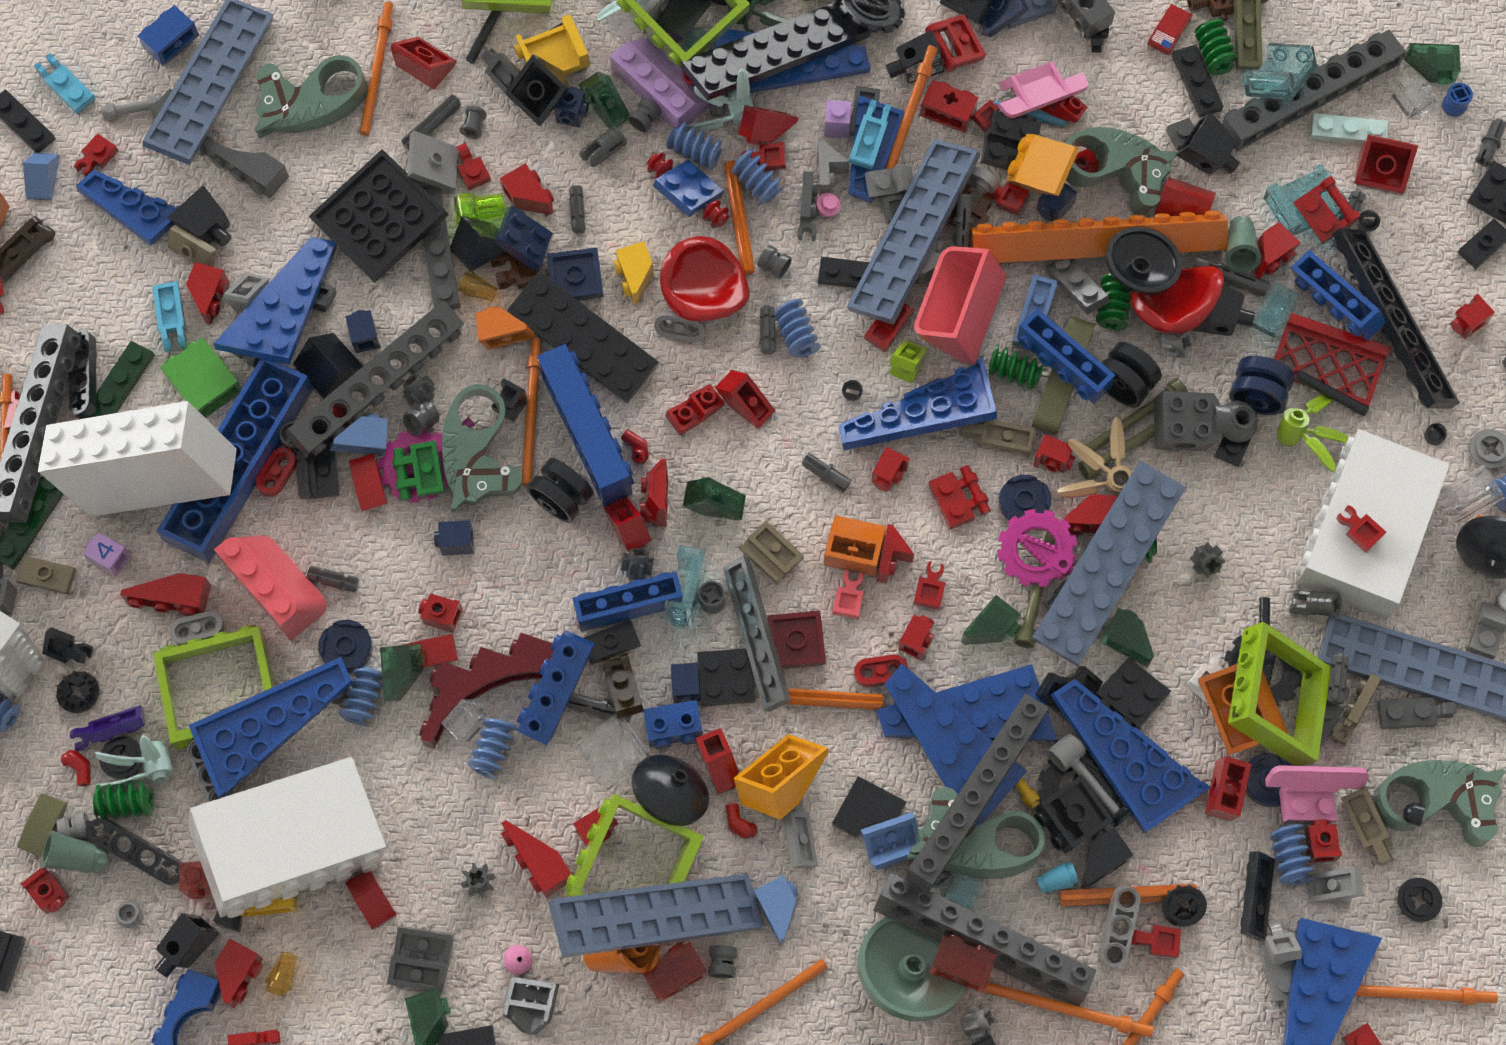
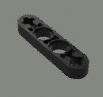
M78 329L76 332L82 336L80 342L81 346H79L78 351L74 354L76 357L73 369L69 372V410L79 419H86L95 413L97 406L96 338L86 329ZM87 358L86 364L83 367L78 368L80 362L83 359ZM84 380H87L85 387L79 390V385Z
M102 817L90 821L87 825L86 835L90 841L157 880L173 885L184 878L186 868L183 862L113 821ZM103 824V830L108 834H113L114 830L117 831V834L112 837L110 844L107 843L110 837L104 834L99 837L96 836L97 830L94 829L95 826ZM121 836H125L131 841V848L127 852L120 851L117 847V841ZM145 850L152 851L155 855V861L150 866L145 865L141 861V854ZM162 858H164L165 861L162 865L168 868L175 865V872L178 873V876L169 878V872L161 867L157 872L155 868L158 867Z

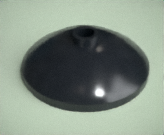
M1126 228L1118 232L1111 239L1106 250V264L1111 275L1123 287L1139 294L1154 295L1165 292L1176 283L1181 273L1182 261L1176 246L1165 235L1150 228Z
M1482 516L1465 523L1456 539V548L1461 559L1470 568L1482 575L1506 579V518Z
M668 755L649 756L637 765L632 774V789L637 801L647 813L659 821L675 826L690 825L700 820L709 806V792L703 778L691 765L679 758Z

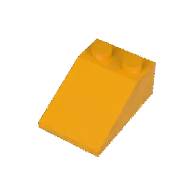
M1026 134L1018 144L1017 150L1019 152L1016 159L1008 167L1007 174L1009 175L1006 180L1033 193L1059 196L1080 148L1039 135Z
M787 734L734 778L741 805L781 820L799 805L829 753L828 748Z

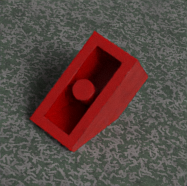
M745 105L738 134L746 137V142L750 144L772 143L795 125L799 117L786 112Z
M731 370L715 386V389L728 406L758 429L776 411L746 373Z
M627 497L603 507L620 542L628 553L630 549L643 548L652 541L641 514Z

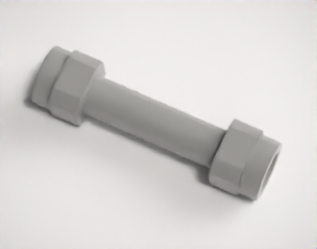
M161 94L149 95L148 100L115 106L114 103L101 106L103 118L105 121L118 120L119 115L151 110L162 96Z

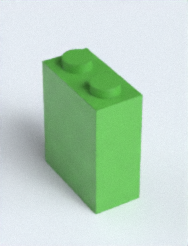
M203 337L198 341L191 342L177 356L168 358L164 365L160 367L184 401H189L205 418L239 395L242 390L237 379Z

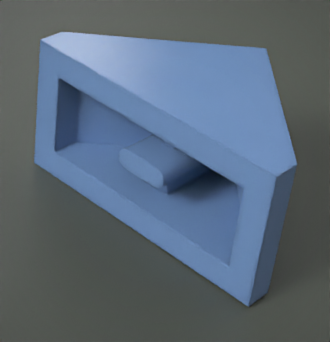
M33 153L23 162L27 199L52 201L60 159L59 154Z

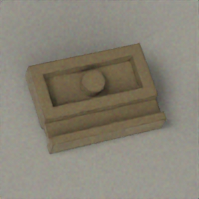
M767 521L739 546V550L750 558L776 585L804 559V555Z

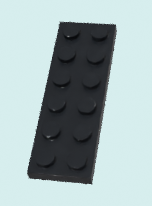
M539 271L507 309L508 313L525 323L536 335L553 348L566 344L569 352H575L580 364L578 366L627 404L659 365V361Z

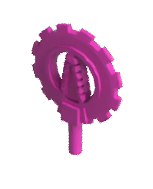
M469 417L462 422V426L465 424L469 428L475 425ZM405 430L397 434L399 438L393 443L389 441L386 444V453L384 458L379 460V469H383L384 475L381 476V480L385 487L389 485L393 489L391 491L392 495L400 499V492L396 490L397 473L396 469H393L392 464L394 459L393 450L403 448L405 454L410 451V445L436 440L438 445L444 488H448L442 459V433L440 434L435 431L434 434H431L426 430L422 434L415 436ZM413 465L406 468L408 479L415 478ZM413 488L410 490L411 499L408 502L419 503L420 499L428 497V500L438 497V494L419 498L417 488Z
M1032 509L1024 511V516L1017 518L1015 515L1007 522L1010 526L1006 532L1001 531L998 542H1002L1001 550H997L999 562L1004 560L1006 568L1003 570L1010 578L1014 575L1020 579L1019 584L1030 587V583L1039 584L1040 588L1050 586L1049 581L1056 578L1060 581L1064 577L1070 576L1075 568L1077 555L1073 554V547L1077 546V540L1075 535H1070L1068 529L1071 526L1064 518L1060 521L1054 517L1055 513L1045 510L1044 513H1036V510ZM1032 530L1046 531L1055 539L1057 547L1026 533ZM1019 543L1042 565L1041 567H1032L1020 559L1018 554Z

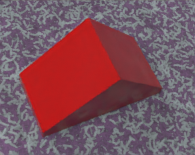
M372 871L361 872L345 882L355 903L372 930L397 916Z

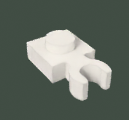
M1220 654L1212 657L1208 665L1205 663L1200 666L1186 684L1206 703L1207 700L1198 678L1228 667V664L1223 668L1218 665V660L1221 657Z

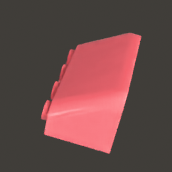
M956 246L946 248L939 256L914 323V329L920 338L961 363H976L1007 278L989 249Z
M255 535L228 538L214 549L228 571L290 641L325 613L327 603L323 595L271 537Z

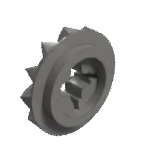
M1493 429L1477 432L1469 444L1470 456H1473L1476 464L1484 466L1485 469L1495 468L1496 470L1506 465V436ZM1496 444L1493 451L1494 454L1484 455L1486 447Z

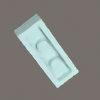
M1313 113L1311 118L1310 140L1363 145L1368 134L1388 138V121L1319 113Z

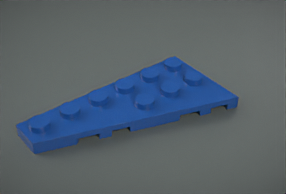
M729 29L714 43V47L722 46L755 32ZM859 45L843 47L749 84L750 93L870 73L866 48Z
M311 237L214 342L215 350L290 365L337 245L331 240Z
M984 358L976 360V364L967 369L961 367L954 370L955 374L948 378H937L903 394L904 398L892 403L888 401L882 404L883 408L873 413L865 412L840 424L839 430L843 450L998 419Z
M341 657L189 725L219 799L230 793L353 684Z
M1032 664L936 692L991 740L996 738L1025 693L1046 706L1035 695L1040 686ZM896 704L877 709L884 737L916 738ZM1048 710L1029 742H1057Z
M901 664L884 685L944 786L952 788L958 795L993 741L906 666ZM1015 761L974 826L983 823L1027 772L1017 761Z
M1072 680L1050 695L1123 804L1127 807V810L1132 813V817L1143 833L1149 831L1211 788L1204 781L1201 782L1192 775L1191 771L1184 765L1181 766L1173 760L1169 753L1136 727L1133 728L1124 721L1123 717L1116 711L1113 712L1100 701L1101 699L1077 680Z
M1300 918L1297 921L1296 940L1302 950V959L1293 960L1283 1045H1331L1382 937Z

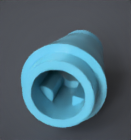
M1062 862L1036 878L1042 894L1074 888V884L1080 883L1072 862L1066 864Z

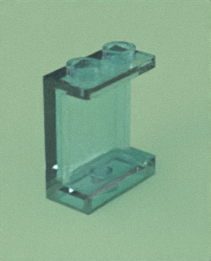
M1268 43L1266 46L1268 58L1259 70H1246L1242 75L1246 96L1292 100L1317 67L1314 47L1312 45Z
M1322 164L1317 165L1312 173L1283 186H1279L1277 182L1268 186L1264 195V200L1277 221L1294 236L1311 229V227L1293 202L1318 186L1324 179L1332 176L1328 170L1324 169ZM1326 191L1320 196L1336 217L1340 216L1342 211Z
M679 545L677 552L678 570L681 573L688 574L682 602L666 600L664 606L666 620L675 627L685 628L686 625L693 627L699 602L698 592L704 582L707 563L705 550Z

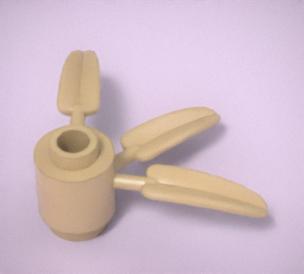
M1116 417L1112 421L1110 435V454L1112 459H1116V467L1111 470L1104 465L1105 460L1081 442L1075 439H1070L1068 442L1071 450L1083 462L1095 471L1101 468L1108 474L1106 481L1096 483L1094 479L1070 484L1057 490L1058 496L1069 498L1097 493L1098 488L1105 486L1112 494H1120L1132 471L1125 466H1121V459L1125 458V440L1122 421ZM1121 478L1124 481V485L1119 486L1115 484L1114 480Z

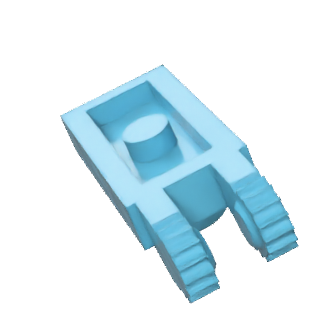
M49 53L45 56L47 62L56 69L50 75L38 62L34 65L35 70L42 76L46 84L76 114L96 99L94 94L63 64L61 65L52 54Z
M872 99L866 115L864 114L848 162L870 170L873 169L891 110V105L886 104L883 108L881 119L872 117L877 106V101Z
M178 281L152 286L158 331L161 334L165 352L172 351L169 333L177 332L180 348L185 349L187 347L184 331L186 330Z

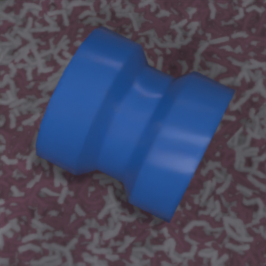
M1464 83L1451 85L1442 101L1443 111L1453 117L1464 114L1473 98L1472 89Z

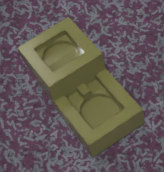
M42 793L26 822L17 848L42 857L47 836L51 830L55 831L57 829V820L63 818L68 802Z

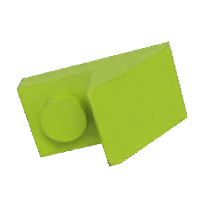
M904 340L892 355L890 374L913 383L928 348Z

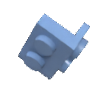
M913 812L861 829L866 853L874 870L886 869L893 864L909 860L907 856L910 849L916 845L915 837L918 831L916 817Z

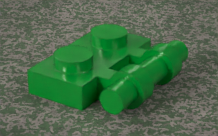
M436 440L410 445L411 455L404 456L403 448L393 450L394 459L392 464L393 469H396L398 479L396 490L400 492L401 501L411 499L410 490L413 488H417L419 498L445 493ZM413 465L415 478L408 479L406 468Z

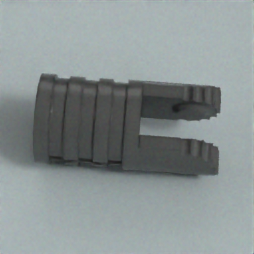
M613 126L610 130L600 135L599 138H596L580 151L579 156L583 160H587L591 167H596L609 158L610 155L627 144L626 138L616 126Z
M1294 590L1293 597L1303 601L1306 600V604H1291L1289 613L1337 617L1342 608V599L1338 592L1324 593Z

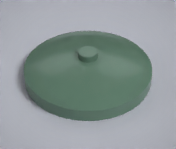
M888 917L877 922L867 932L857 957L858 976L866 994L883 1011L903 1020L929 1021L947 1014L958 1004L969 981L970 969L966 954Z

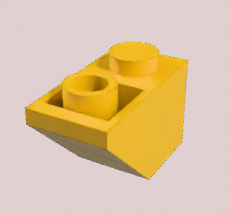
M645 241L615 250L617 260L613 261L617 275L622 274L625 282L621 283L625 296L631 297L633 305L639 303L654 274L653 262Z

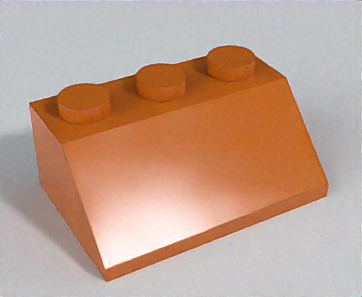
M1238 663L1198 678L1228 755L1259 745L1258 742L1228 724ZM1262 670L1256 714L1285 733H1288Z

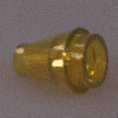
M465 272L458 291L463 292L465 296L487 299L492 302L498 290V287L493 286L474 272Z
M281 952L279 959L265 980L267 983L265 989L268 992L279 996H287L288 991L292 990L296 955L289 952Z

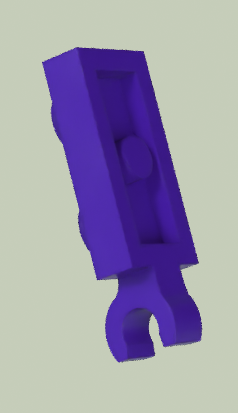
M138 705L88 722L87 727L74 728L70 731L69 737L70 739L76 737L83 739L75 743V750L82 751L87 748L90 741L91 743L98 741L106 742L116 735L125 732H136L145 726V714L142 706Z

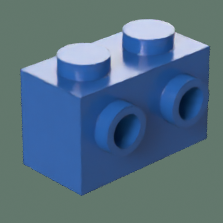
M173 5L169 10L164 11L151 25L146 26L138 35L143 49L164 66L197 38L199 33L194 22Z
M697 700L644 709L650 747L666 749L671 747L672 743L693 744L696 743L697 737L703 735Z

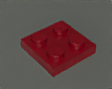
M820 611L767 615L782 669L826 665Z

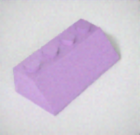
M647 39L627 41L610 55L612 72L641 99L648 98L655 102L661 109L662 113L660 116L673 128L680 127L684 122L689 125L710 107V103L695 94L694 87L696 86H692L684 80L683 71Z

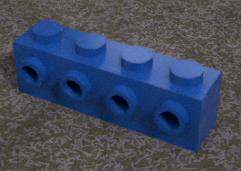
M1311 250L1307 251L1291 266L1296 277L1294 280L1295 284L1304 292L1309 290L1312 293L1311 297L1319 306L1322 307L1325 304L1330 309L1329 313L1338 322L1343 320L1348 324L1346 328L1355 337L1360 335L1368 341L1386 323L1381 311Z
M1038 308L1020 324L1017 334L1020 345L1024 349L1035 353L1038 360L1044 366H1050L1057 372L1061 381L1071 384L1082 399L1089 400L1095 404L1112 387L1115 374Z
M677 571L661 573L656 577L648 579H637L628 584L610 586L596 592L582 593L572 598L581 632L684 606Z
M567 630L561 636L556 635L550 647L551 650H554L550 660L545 659L539 671V674L543 675L539 685L534 683L528 695V698L531 699L528 709L523 707L519 714L517 723L520 726L517 732L545 745L549 744L594 649L595 643Z

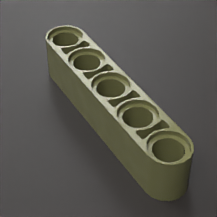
M1071 316L1065 332L1087 350L1095 324ZM1053 369L1049 375L1032 427L1057 435L1073 386L1061 381L1057 372Z

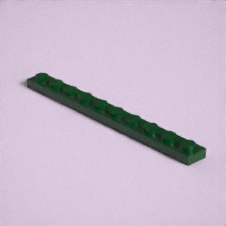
M130 341L98 389L96 411L91 417L118 413L154 358L153 351ZM43 476L39 479L27 522L10 523L0 538V560L3 565L15 570L64 495Z

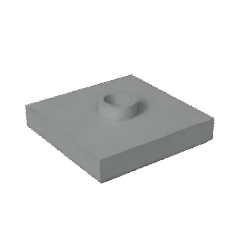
M413 131L410 134L408 177L452 193L456 189L457 147Z

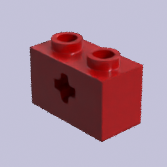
M932 80L921 103L920 116L966 133L972 121L971 118L977 110L979 97L969 91H961L951 87L946 82Z
M1227 756L1215 762L1204 814L1230 822L1241 816L1251 763Z

